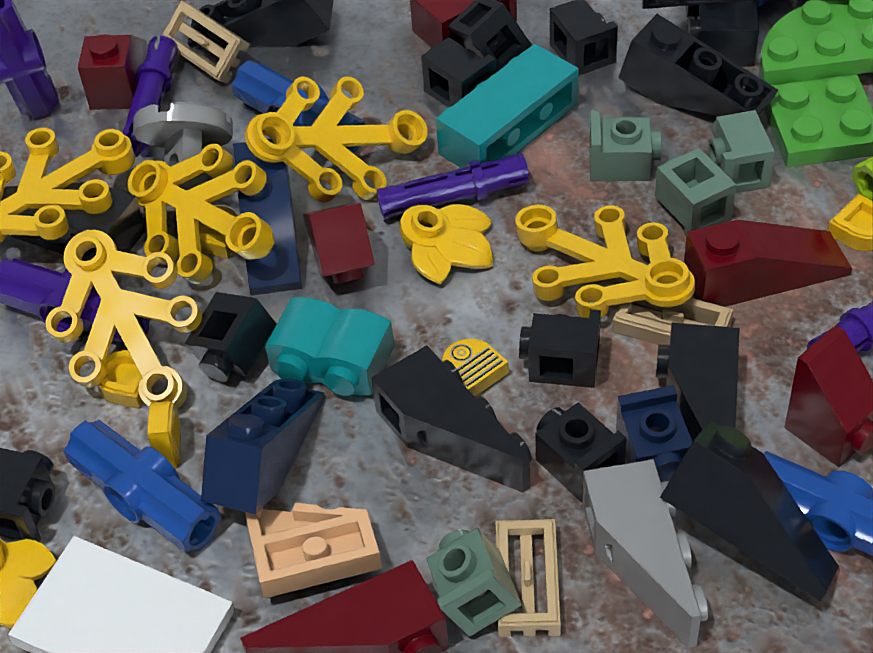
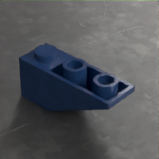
M294 379L273 381L207 434L201 501L257 514L279 492L324 401L325 393L307 389L305 383Z

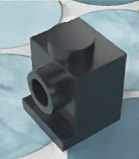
M475 0L448 25L450 30L460 38L465 47L474 51L480 58H484L488 54L496 58V72L506 66L512 58L519 56L532 46L505 5L496 0Z
M573 0L550 8V46L560 58L579 68L578 76L616 63L618 26L614 21L606 23L602 14L596 13L586 0Z
M449 37L421 56L424 92L446 107L456 104L473 91L479 83L486 81L496 73V58L490 54L480 58L474 51L466 49Z
M216 292L202 314L200 325L191 332L185 345L200 361L198 366L206 375L215 380L225 382L231 374L248 375L277 323L257 298Z
M590 310L589 318L571 317L564 314L548 315L534 313L532 326H522L519 341V359L528 360L529 382L595 388L600 348L601 310Z
M579 402L567 411L562 410L560 407L549 410L537 425V432L535 433L536 461L581 503L583 496V471L625 464L627 437L619 430L613 433Z
M0 448V539L3 541L14 542L31 539L40 542L42 539L36 526L41 516L49 513L55 499V485L50 477L54 464L44 454L33 450L18 452Z

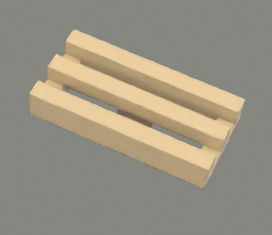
M182 0L162 36H167L176 42L179 54L215 79L226 84L229 83L232 77L227 73L230 67L237 68L241 61L236 57L240 50L246 52L250 45L194 6ZM186 15L228 42L225 49L185 23L183 20ZM177 31H181L219 57L217 65L175 38L174 36Z
M693 298L674 307H659L652 305L646 300L623 303L619 305L613 318L612 332L657 345H670L672 323L706 325L684 319L686 317L715 326L730 327L733 309ZM633 303H634V304L641 305V306L649 307V308H652V309L660 310V311H663V312H658V311L650 310V309H647V308L639 307V306L633 305Z
M555 519L496 521V547L500 550L508 572V535H520L522 613H508L498 619V636L511 637V631H523V637L536 636V630H548V636H560L561 623ZM543 534L547 613H535L532 535Z

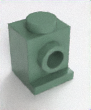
M590 110V181H650L651 161L661 160V130H651L650 117L600 118V110Z
M756 110L716 117V121L712 125L714 138L708 141V155L736 183L735 193L770 187L775 150Z
M700 148L694 149L680 157L671 158L665 164L657 167L655 197L685 227V236L688 231L732 220L736 183Z
M478 527L471 531L456 530L448 533L440 541V550L426 558L440 596L437 599L440 609L467 635L472 636L522 606L500 550ZM488 589L491 591L470 604L469 601Z

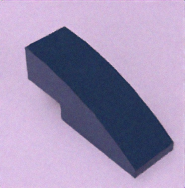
M267 139L268 141L274 144L272 139ZM246 142L233 144L235 166L244 160H250L262 168L267 176L266 184L258 194L247 196L241 191H237L240 214L245 212L256 214L271 226L274 236V245L268 255L260 259H245L250 295L302 289L288 165L283 161L276 163L265 162L257 158L249 150Z

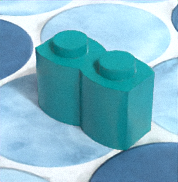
M294 297L290 299L265 345L271 371L275 372L281 379H294L305 383L321 382L332 392L342 396L371 395L373 392L371 377L383 371L395 343L391 321L381 315L361 309H339L334 305L314 298Z

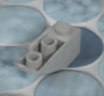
M654 459L583 471L582 505L595 554L687 648L697 647L700 622L708 620L707 601L702 585L700 583L691 584L687 568L691 567L692 563L689 541L684 531H675L671 518L676 515V508L660 498L669 481L660 482Z

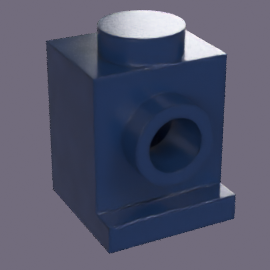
M674 385L618 396L616 432L619 430L627 437V463L654 459L660 482L670 481L693 443L676 401L677 392Z

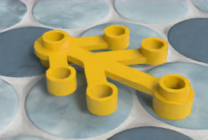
M302 76L296 78L288 87L286 100L277 112L259 114L249 122L245 129V141L249 150L257 158L269 163L283 161L308 181L310 195L319 202L331 201L341 191L343 186L342 179L335 170L328 167L322 168L300 148H314L353 179V189L360 198L373 200L377 197L376 188L386 187V176L379 168L367 165L346 147L387 146L395 153L409 154L414 152L426 140L428 129L423 118L410 110L397 112L386 125L337 126L345 113L353 109L364 95L361 83L350 76L340 78L332 87L330 101L311 126L294 127L293 123L301 111L309 110L320 96V89L316 82L311 78ZM297 89L303 90L307 94L308 99L300 96ZM342 89L347 90L352 98L345 96ZM264 135L270 137L274 144L268 141ZM364 178L370 179L375 188L369 187ZM319 179L326 181L330 185L331 190L323 188Z
M45 127L36 128L25 137L29 157L17 192L2 200L6 183L15 178L16 169L11 156L6 152L0 151V244L6 235L40 236L46 240L61 238L69 229V223L64 210H84L90 214H100L107 211L111 207L113 199L109 186L105 181L99 179L89 180L83 183L79 190H66L64 188L97 169L101 173L108 175H117L129 170L135 162L130 139L117 129L101 131L94 139L92 150L46 175L51 158L56 156L59 151V145L53 130ZM27 209H39L34 216L18 215Z
M215 143L207 145L199 154L173 166H169L163 161H143L132 170L128 179L129 192L137 197L139 206L145 208L148 237L144 245L146 256L160 251L169 255L174 261L180 253L176 265L178 274L192 284H201L206 281L213 268L211 259L201 252L198 221L225 235L227 246L248 260L265 257L274 245L271 226L256 214L245 212L235 217L210 204L237 191H241L247 196L256 195L264 188L267 180L265 171L250 160L238 163L230 171L233 165L232 155ZM204 172L214 178L187 191L178 187V185ZM166 204L176 209L178 240L167 233ZM197 262L196 267L192 270V267Z
M527 206L516 215L515 222L518 239L528 250L539 252L553 248L586 262L563 267L548 265L535 270L532 274L533 290L535 296L541 300L552 301L560 298L564 294L566 286L618 277L630 281L606 287L588 284L577 290L575 294L577 314L580 317L589 318L590 310H601L602 318L608 313L609 306L646 300L655 306L674 307L685 303L694 294V276L684 262L671 258L668 250V229L661 223H646L637 230L638 251L642 255L649 257L650 264L646 265L631 257L625 235V212L618 206H603L594 213L595 232L599 237L604 238L606 248L559 229L556 212L549 206Z
M86 230L78 233L68 242L64 251V264L72 276L62 305L54 308L46 318V329L56 340L62 343L73 342L79 338L83 331V321L80 316L93 285L101 298L84 351L75 354L69 362L68 369L71 377L81 386L87 388L95 387L104 380L107 372L105 360L117 328L142 376L139 383V395L142 401L148 407L153 402L172 401L176 404L177 409L181 408L187 398V385L174 369L162 366L136 316L171 324L175 330L188 333L200 325L202 320L201 309L188 296H177L170 301L122 290L113 273L145 278L154 288L164 289L170 287L177 279L178 268L169 255L163 252H154L147 257L117 251L116 244L110 236L99 230ZM91 248H97L94 258L89 261H82L85 252ZM157 265H168V269L163 276L152 277V271ZM181 308H192V314L187 320L182 322L176 321V314ZM66 317H71L72 324L70 328L64 332H58L57 326L59 322ZM90 361L95 362L94 372L87 377H81L80 370L82 366ZM159 379H167V389L162 394H152L153 384Z

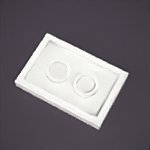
M73 536L8 636L12 645L30 653H211L234 614V606L232 601Z

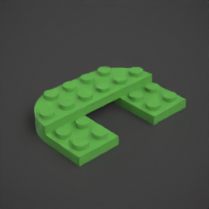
M810 0L803 6L783 16L768 32L762 46L758 77L778 89L776 96L766 106L764 111L786 168L873 156V109L857 75L873 72V0Z

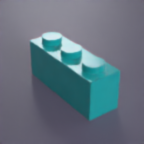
M533 44L519 56L512 58L506 66L489 79L479 83L473 91L456 104L446 108L436 118L438 154L459 168L467 167V162L474 160L484 163L515 155L578 105L579 68L539 45Z

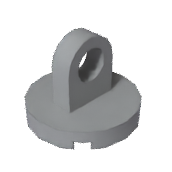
M176 102V104H170V111L158 112V105L155 106L153 104L136 112L133 117V135L137 140L145 144L164 148V162L169 166H173L199 154L209 144L215 143L220 146L228 144L233 138V121L230 117L226 118V113L220 109L204 104ZM200 175L178 185V187L186 191L196 187Z

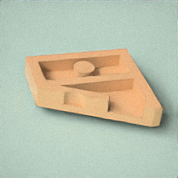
M295 503L292 512L263 508L257 514L245 512L264 599L382 569L380 552L368 512L365 509L345 507L324 509L315 504Z

